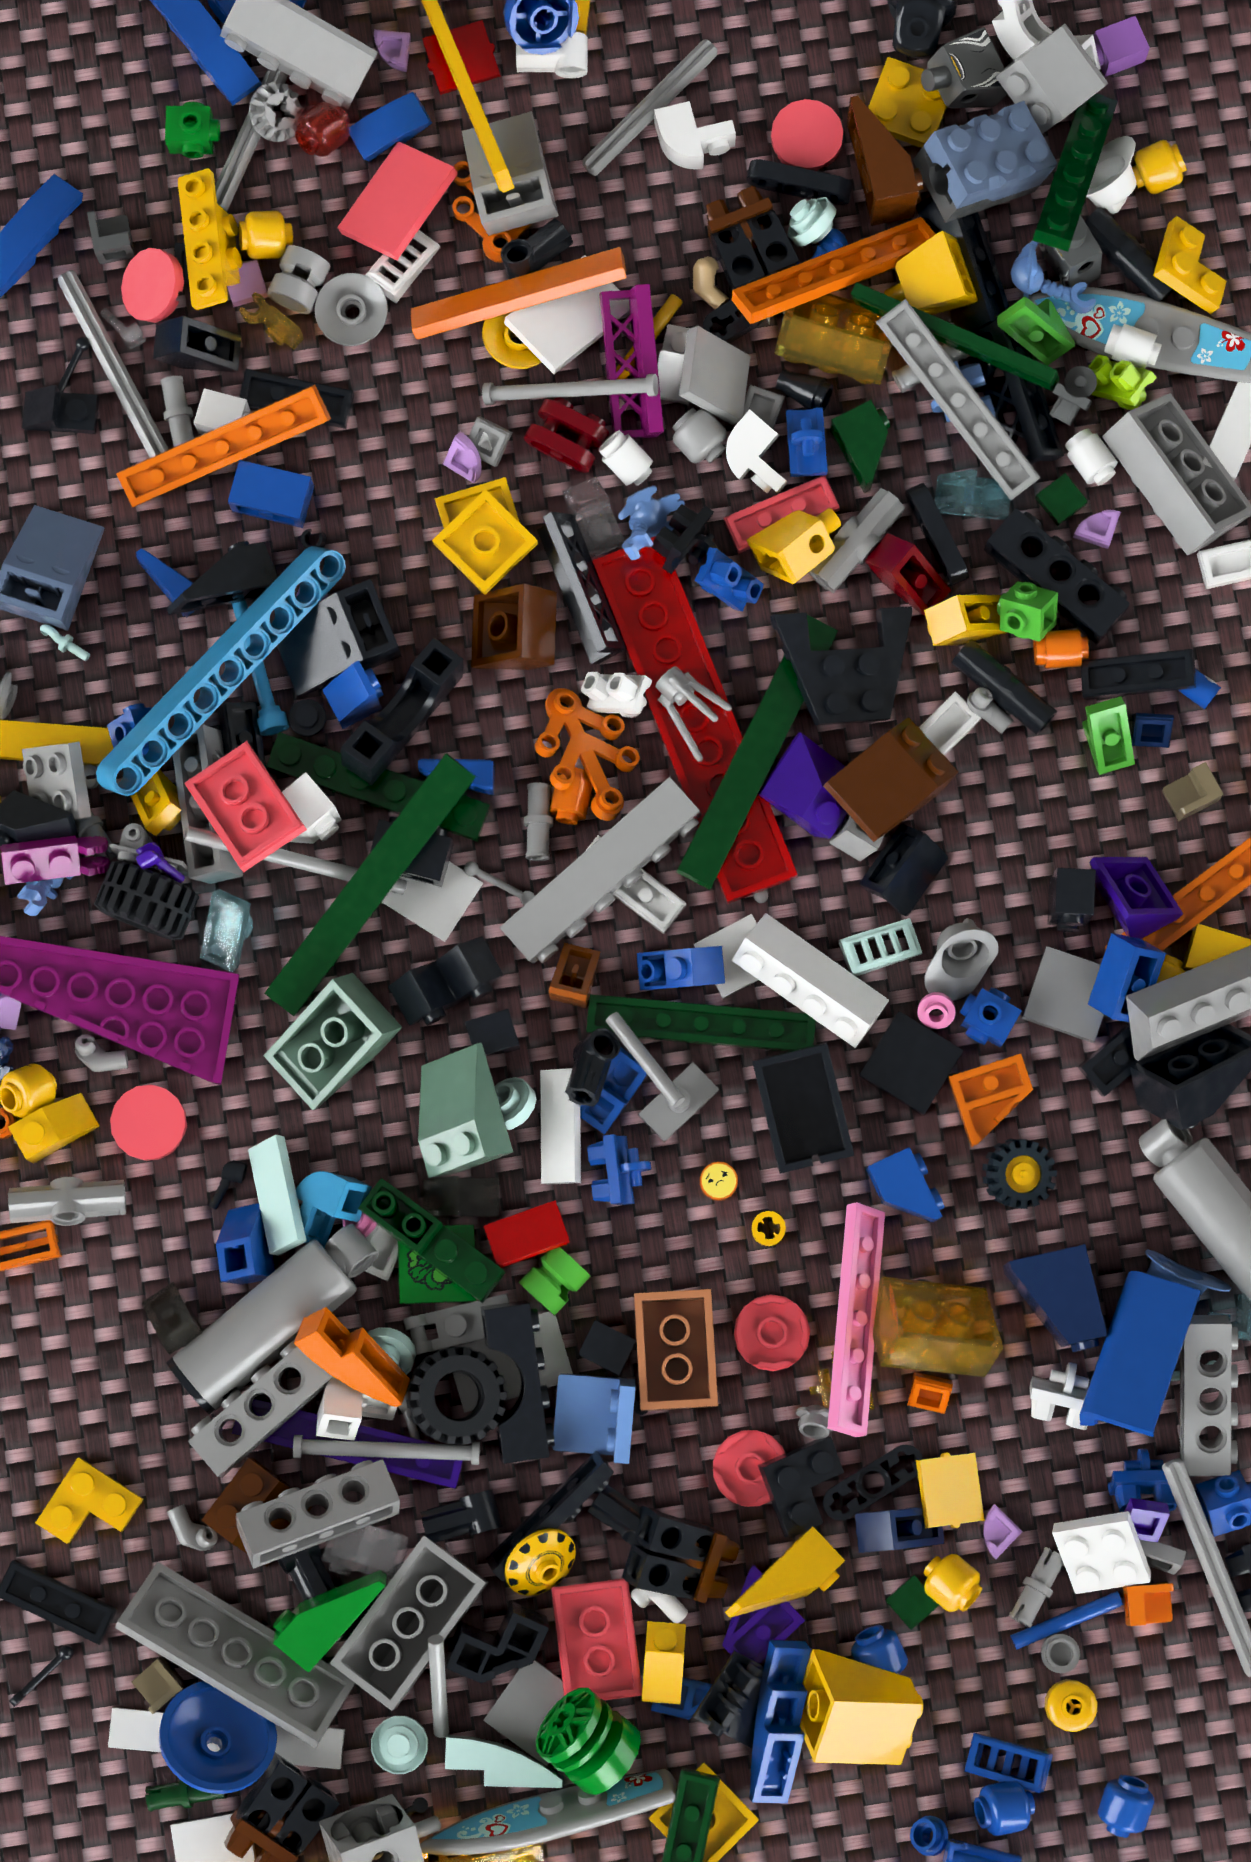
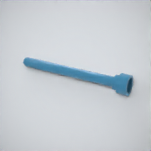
M246 601L232 603L237 620L248 609ZM250 636L245 640V650L250 645ZM262 661L251 674L261 706V710L258 712L259 718L257 719L259 731L262 736H271L286 731L289 728L286 713L281 711L280 706L275 705L264 662Z

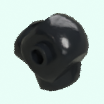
M887 0L890 13L895 20L892 41L895 51L903 56L917 59L934 55L942 28L956 14L958 2L956 0Z

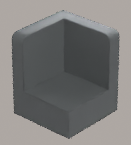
M95 211L87 212L93 249L99 264L135 257L129 219L126 215L98 220Z

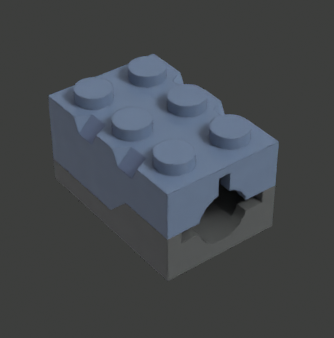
M1025 101L1004 107L998 113L991 116L984 114L975 117L967 124L961 126L954 124L934 131L913 159L916 168L920 169L922 179L945 223L1035 192L1058 164Z

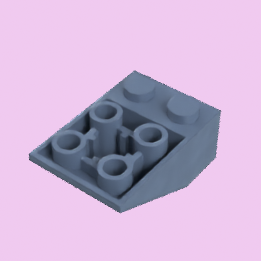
M34 505L0 570V610L68 631L105 528Z

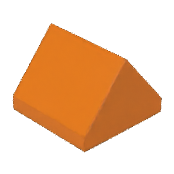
M914 1372L907 1405L945 1414L953 1387L952 1380Z

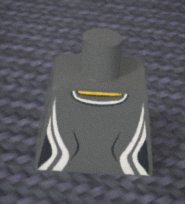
M985 27L944 44L927 62L928 69H925L921 74L923 88L928 92L938 90L944 104L949 108L994 107L1007 95V92L996 79V76L1004 69V66Z
M1081 215L1068 252L1042 243L1038 244L1063 287L1068 286L1072 288L1079 282H1086L1089 285L1100 279L1102 251ZM1082 265H1084L1085 268L1083 270L1078 271L1079 268Z

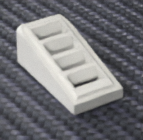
M418 230L413 239L427 249L421 253L408 244L405 251L414 256L416 261L412 263L401 255L396 261L407 268L404 273L392 265L395 259L383 254L365 275L376 282L383 290L385 296L394 303L400 300L440 249L438 243L420 230ZM388 271L397 277L398 280L394 283L383 274Z

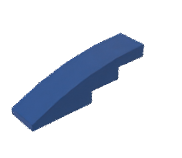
M150 0L166 19L170 29L190 51L193 60L232 106L262 85L241 54L225 43V38L220 36L222 29L199 0Z
M55 174L29 198L0 232V298L35 265L36 255L59 233L60 223L82 203L83 193Z
M769 1641L759 1692L753 1738L749 1796L752 1803H788L805 1736L799 1726L808 1693L802 1684L811 1651L806 1641Z

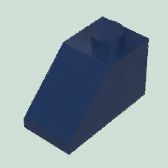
M922 1507L855 1514L859 1553L945 1544L943 1526L925 1528Z

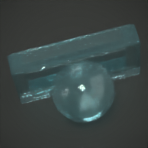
M221 889L212 893L200 955L201 959L231 973L239 968L243 942L250 936L253 930V919L249 913L251 903Z

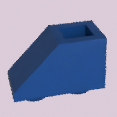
M359 660L351 664L322 689L342 729L382 709L378 699L384 696L381 686L371 667L364 670Z
M722 946L637 953L640 991L725 984Z
M910 1147L867 1167L866 1171L882 1204L930 1222H935L943 1217L940 1210L945 1208L936 1187L929 1189L923 1175L928 1174V1170L919 1152L913 1155Z
M259 1203L228 1210L216 1242L221 1282L239 1285L263 1281L275 1271L273 1255L269 1254Z

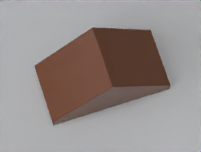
M564 943L549 988L550 1000L587 1009L601 952Z

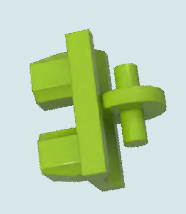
M1097 355L1088 366L1097 377V386L1092 395L1116 401L1121 408L1127 410L1138 408L1145 401V387L1153 383L1157 378L1151 370L1135 367L1131 362L1124 360L1120 362L1110 361L1107 356Z

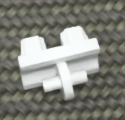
M588 672L581 692L589 697L586 707L596 713H620L623 717L633 718L637 717L643 707L646 706L647 700L643 694L651 686L652 680L645 675Z
M1069 1362L1065 1372L1052 1369L1049 1380L1032 1376L1029 1386L1030 1399H1032L1031 1417L1051 1421L1055 1405L1069 1408L1066 1425L1081 1430L1087 1429L1088 1426H1080L1079 1414L1088 1390L1089 1378L1076 1375L1077 1364Z

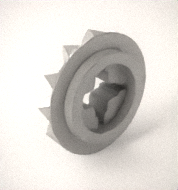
M275 82L264 84L255 91L249 105L251 123L257 133L266 140L273 142L285 141L296 136L295 132L303 124L301 113L305 108L298 101L297 97L299 94L288 88V84ZM281 104L280 110L285 113L287 118L282 117L275 120L276 113L267 106Z

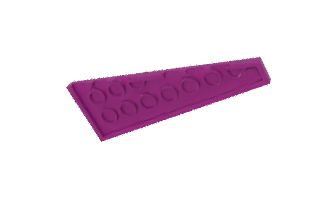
M0 936V994L208 1082L218 1085L222 1084L239 974Z

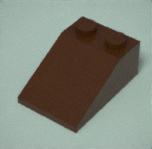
M858 95L850 97L847 128L871 226L914 217L916 204L921 203L920 190H923L920 169H913L910 155Z
M908 717L880 737L828 780L823 787L870 839L875 842L934 799L959 772Z

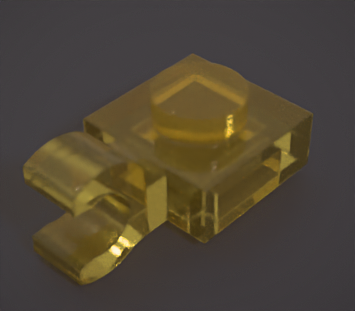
M254 292L252 299L259 305V309L251 313L241 307L239 311L242 318L250 324L264 323L266 328H268L265 331L266 334L280 346L286 343L295 350L304 340L300 327L273 305L269 306L262 295Z

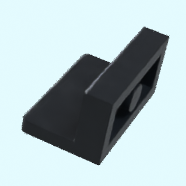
M902 823L859 884L866 891L885 899L900 914L908 916L948 860V855L926 833Z

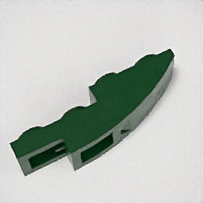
M383 1178L378 1181L358 1207L361 1212L388 1234L481 1303L485 1301L505 1274L501 1267L445 1227L441 1221Z

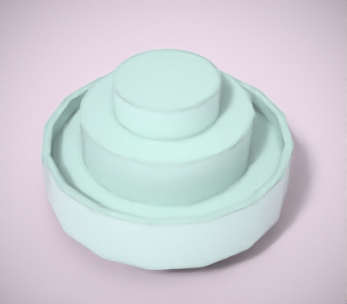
M826 197L799 201L790 211L791 219L789 221L788 237L797 246L801 247L821 241L832 229V221L837 209Z
M508 1078L497 1083L494 1087L507 1130H512L528 1119L535 1108L536 1094L529 1084L521 1078Z
M379 1327L368 1332L407 1375L411 1371L416 1357L415 1345L410 1338L393 1328Z
M393 1716L385 1719L375 1729L371 1738V1752L375 1762L383 1770L392 1774H406L415 1770L424 1761L428 1752V1737L424 1727L417 1720L408 1716Z

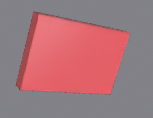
M398 141L337 228L342 235L398 260L453 182L458 172L454 166Z
M247 741L184 783L243 873L307 830Z
M615 1579L552 1587L551 1594L564 1696L578 1688H589L604 1701L642 1696L629 1582L625 1579Z

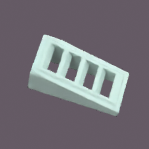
M910 918L839 940V946L848 971L856 977L922 954ZM900 930H903L909 949L902 951L896 934ZM889 935L895 954L888 955L882 936ZM875 939L881 958L875 960L868 941ZM861 944L867 962L860 964L854 947Z

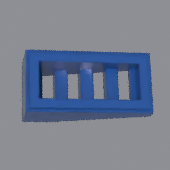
M142 548L136 552V558L140 566L171 602L175 601L193 584L192 581ZM194 611L183 612L181 614L183 617L186 616L187 618Z
M441 759L418 760L420 774L428 777ZM455 759L477 776L468 789L487 795H494L495 767L492 760Z
M974 1733L964 1771L999 1782L1015 1781L1020 1783L1026 1790L1042 1793L1045 1790L1053 1754ZM984 1745L991 1746L986 1768L979 1766ZM1000 1749L1007 1751L1002 1772L995 1771ZM1019 1754L1022 1755L1018 1775L1014 1776L1011 1775L1015 1755ZM1031 1758L1038 1760L1033 1780L1026 1779Z

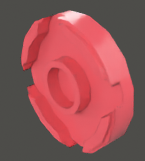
M803 99L791 102L779 111L773 121L771 143L774 152L782 164L818 171L819 168L828 166L835 161L842 148L844 131L839 116L831 107L817 100Z
M147 248L136 254L124 272L121 286L122 300L129 314L141 321L157 323L166 319L175 311L179 301H176L178 292H183L184 287L183 269L178 259L165 250Z
M155 1085L136 1086L125 1092L115 1103L110 1117L111 1134L118 1147L129 1156L144 1161L159 1160L173 1153L182 1141L187 1129L186 1112L180 1100L166 1088Z
M772 1294L757 1297L744 1306L736 1319L734 1328L736 1347L744 1360L757 1369L772 1372L787 1369L800 1360L808 1347L810 1337L807 1316L802 1309L787 1297Z
M742 1430L727 1437L718 1447L713 1460V1478L719 1491L729 1501L744 1507L762 1506L770 1502L771 1500L758 1465L785 1454L782 1445L771 1435L758 1430Z

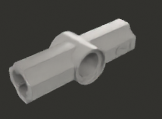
M880 488L856 517L852 516L835 535L832 541L835 546L834 552L813 568L809 574L820 586L834 594L858 564L863 565L865 563L864 560L880 543L882 536L901 517L905 511V506L891 492Z
M61 1177L50 1182V1185L9 1188L8 1206L11 1223L51 1220L57 1225L71 1226L82 1223L85 1217L124 1215L127 1210L124 1180L83 1182V1180L75 1177Z

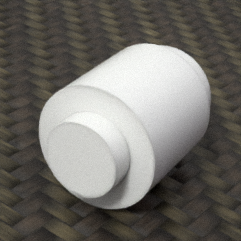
M1125 323L1123 327L1114 324L1104 352L1111 354V359L1119 362L1122 360L1128 361L1135 367L1146 369L1147 364L1155 366L1162 344L1156 342L1157 334Z
M1084 429L1075 434L1065 444L1066 449L1069 451L1067 454L1068 458L1087 484L1096 482L1097 485H1102L1115 475L1114 468L1118 461L1097 433L1093 434L1090 429Z
M620 430L608 437L598 450L603 455L602 461L626 486L632 483L638 486L652 473L650 465L653 460L629 434L624 435Z

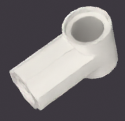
M575 32L572 38L568 36L560 44L562 48L545 55L528 53L516 44L517 72H555L560 77L571 79L583 77L588 72V37L583 33Z

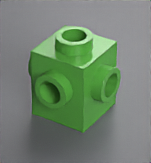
M1017 581L1006 593L1001 595L998 601L997 613L1000 615V631L1014 634L1018 638H1029L1040 642L1057 625L1058 592L1037 587L1030 582Z

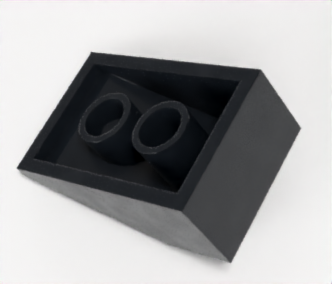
M1227 1024L1131 1065L1130 1071L1137 1105L1161 1119H1167L1170 1124L1182 1131L1197 1126L1200 1121L1214 1115L1251 1071V1035Z

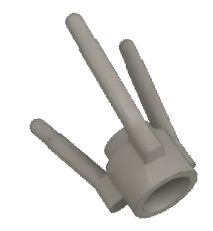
M674 666L655 685L661 693L658 701L667 709L695 759L701 762L703 756L673 703L675 702L680 706L689 700L713 722L718 720V716L694 694L695 690L726 711H731L732 706L697 682L688 672L684 674L677 666Z

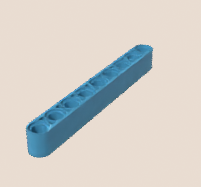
M317 546L306 548L100 762L96 771L97 781L100 786L124 796L134 795L342 578L346 568L343 556L338 551ZM324 558V568L320 572V562ZM299 584L300 591L298 596L295 598V588ZM275 610V618L270 624V614ZM250 636V645L245 650V640ZM224 662V673L221 676H219V668L221 664ZM197 689H200L199 699L194 703V693ZM174 715V725L171 729H168L169 719ZM147 742H149V750L147 754L143 756L142 749ZM121 769H123V778L119 783H117V774Z

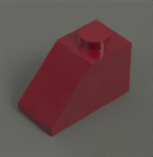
M889 533L885 535L864 560L885 586L923 616H925L924 610L941 603L951 592L948 585L914 544Z

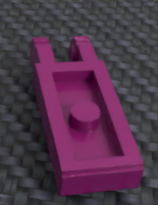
M100 835L80 838L68 836L0 846L5 885L80 876L81 873L92 876L107 872L110 865V860L106 856L79 858V853L88 856L108 850L107 838Z

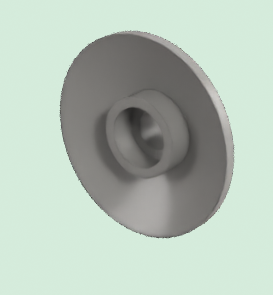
M345 273L330 279L321 288L315 301V318L320 330L331 341L344 346L362 345L375 338L384 327L388 315L387 299L381 287L369 277L358 273ZM352 307H356L359 309V315L353 319L348 318L347 311Z

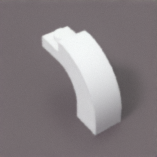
M998 0L1003 11L992 20L999 41L1013 60L1053 32L1038 17L1032 0ZM1093 34L1075 36L1100 70Z

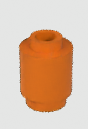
M1079 629L1057 630L1048 632L1040 642L1033 640L1035 665H1044L1045 669L1081 667L1082 659H1088L1089 656L1087 636L1081 637Z
M576 767L573 769L575 778L567 789L559 790L554 787L550 806V813L556 816L555 820L567 825H577L578 820L586 819L593 788L586 771ZM564 774L558 775L560 779L567 780Z

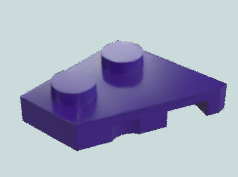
M755 1565L749 1569L740 1596L762 1575ZM789 1602L731 1618L722 1646L730 1655L735 1650L760 1664L766 1658L770 1640H785L805 1620Z

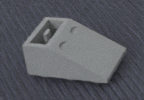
M532 111L489 123L515 187L504 193L498 188L474 128L462 131L472 188L481 223L488 236L559 216Z

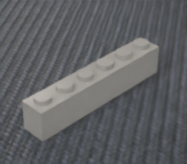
M670 777L667 778L499 928L532 964L538 960L541 963L546 962L559 950L556 944L566 935L569 938L577 935L587 925L584 919L594 910L601 913L615 900L612 894L622 885L626 888L632 886L644 874L640 870L650 860H653L654 863L659 862L671 851L672 848L669 844L676 837L681 835L685 838L700 825V822L697 820L702 815L700 810Z

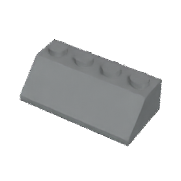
M236 0L220 34L221 37L225 38V43L238 52L246 50L258 57L257 61L265 68L272 71L279 69L289 75V79L295 85L303 89H309V87L322 94L321 97L325 102L337 108L343 106L349 109L378 53L376 50L289 0Z
M1171 393L1127 412L1102 436L1109 446L1111 453L1125 468L1134 485L1143 493L1155 514L1160 517L1173 535L1175 542L1183 549L1187 556L1208 546L1251 516L1250 502ZM1204 457H1206L1212 468L1204 465Z
M1251 945L1127 995L1126 1001L1134 1058L1137 1061L1251 1015Z
M423 1536L330 1664L391 1711L395 1710L429 1665L428 1638L432 1635H441L445 1643L489 1582L426 1536Z

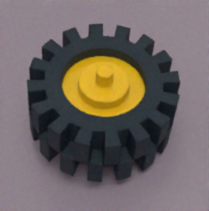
M1024 1139L1005 1140V1143L995 1145L994 1148L996 1150L988 1152L986 1156L989 1159L988 1164H983L982 1170L986 1171V1176L982 1177L983 1183L989 1186L986 1189L989 1195L995 1196L994 1200L998 1203L1014 1208L1028 1209V1206L1035 1207L1040 1205L1038 1201L1046 1200L1050 1196L1046 1192L1048 1189L1053 1190L1056 1184L1051 1182L1052 1177H1057V1170H1053L1051 1167L1052 1164H1055L1053 1157L1047 1156L1049 1151L1045 1147L1038 1146L1039 1143Z

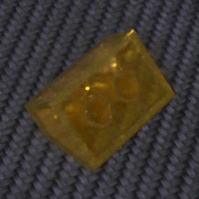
M827 294L786 310L774 354L782 356L791 363L803 362L816 366L826 373H840L851 376L863 384L874 383L880 385L887 368L893 344L876 323L882 316L857 306L853 300Z
M882 1277L879 1281L873 1340L880 1366L980 1377L987 1375L1003 1350V1345L986 1288Z

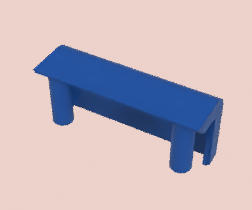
M1128 1272L1107 1332L1108 1336L1105 1338L1079 1414L1080 1426H1095V1424H1098V1420L1147 1436H1154L1155 1427L1187 1331L1201 1296V1290L1143 1272Z

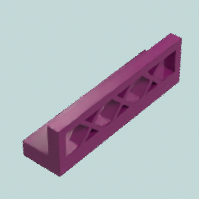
M650 284L635 285L631 290L601 292L599 296L607 379L616 380L626 369L635 378H646L647 374H656L659 383ZM629 300L630 316L623 324L611 315L610 301ZM630 321L632 332L626 328ZM612 325L618 329L614 335L612 332ZM621 332L633 342L634 352L626 361L614 351L613 342ZM633 359H635V368L629 364ZM615 361L621 365L617 372ZM660 386L657 396L649 397L647 393H636L630 397L626 394L609 395L613 433L620 430L624 435L629 434L633 439L658 437L664 432ZM637 395H638L639 405H637V404L633 401V399H634ZM619 398L625 402L621 408L619 405ZM628 406L640 415L641 429L622 431L621 414Z

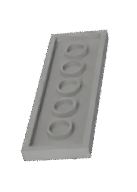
M159 1562L156 1563L115 1626L116 1629L314 1748L321 1741L355 1685L351 1679L321 1659L308 1673L273 1644L275 1634L273 1630Z

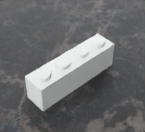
M767 913L763 915L745 937L731 960L854 1048L857 1047L889 1002V999Z

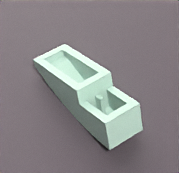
M447 1735L445 1769L484 1770V1786L563 1787V1776L522 1751L498 1742L476 1737Z

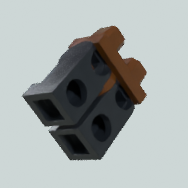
M755 186L748 187L737 193V200L741 208L729 213L724 199H719L706 205L708 237L721 263L731 294L733 289L800 264L787 234L773 210L769 197L763 199Z
M645 1506L634 1538L643 1546L632 1544L622 1578L637 1589L694 1599L702 1603H706L708 1598H724L728 1586V1578L717 1574L716 1571L720 1561L732 1564L736 1561L740 1545L727 1538L728 1536L712 1526L681 1519Z
M275 1752L268 1769L244 1798L239 1809H236L230 1817L233 1827L224 1842L225 1847L236 1856L243 1858L253 1843L263 1848V1850L254 1862H296L298 1855L304 1851L321 1829L319 1821L329 1818L340 1803L334 1792L308 1774L304 1775L301 1769Z

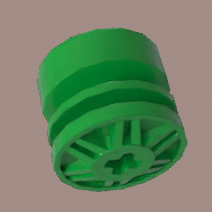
M578 1688L561 1698L546 1715L536 1737V1752L558 1771L565 1772L569 1780L585 1793L598 1795L608 1791L618 1783L631 1768L638 1755L641 1736L640 1731L635 1725L618 1711H612V1708L591 1689Z

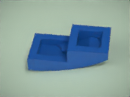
M411 92L370 113L349 127L347 131L363 159L370 162L398 141L405 144L430 126L432 121L416 93Z
M620 1047V1052L612 1059L599 1102L593 1107L588 1105L580 1106V1118L604 1135L647 1077L646 1072L629 1052Z

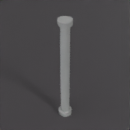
M647 374L646 378L505 386H494L493 383H484L482 397L485 405H494L495 401L636 393H647L650 397L658 395L659 383L656 374Z
M294 1435L293 1458H302V1455L462 1460L471 1461V1465H479L480 1442L472 1441V1445L318 1440L303 1439V1435Z

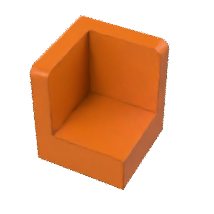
M1173 1583L1140 1584L1122 1587L1126 1625L1142 1626L1151 1623L1171 1622L1173 1620L1170 1591H1174Z

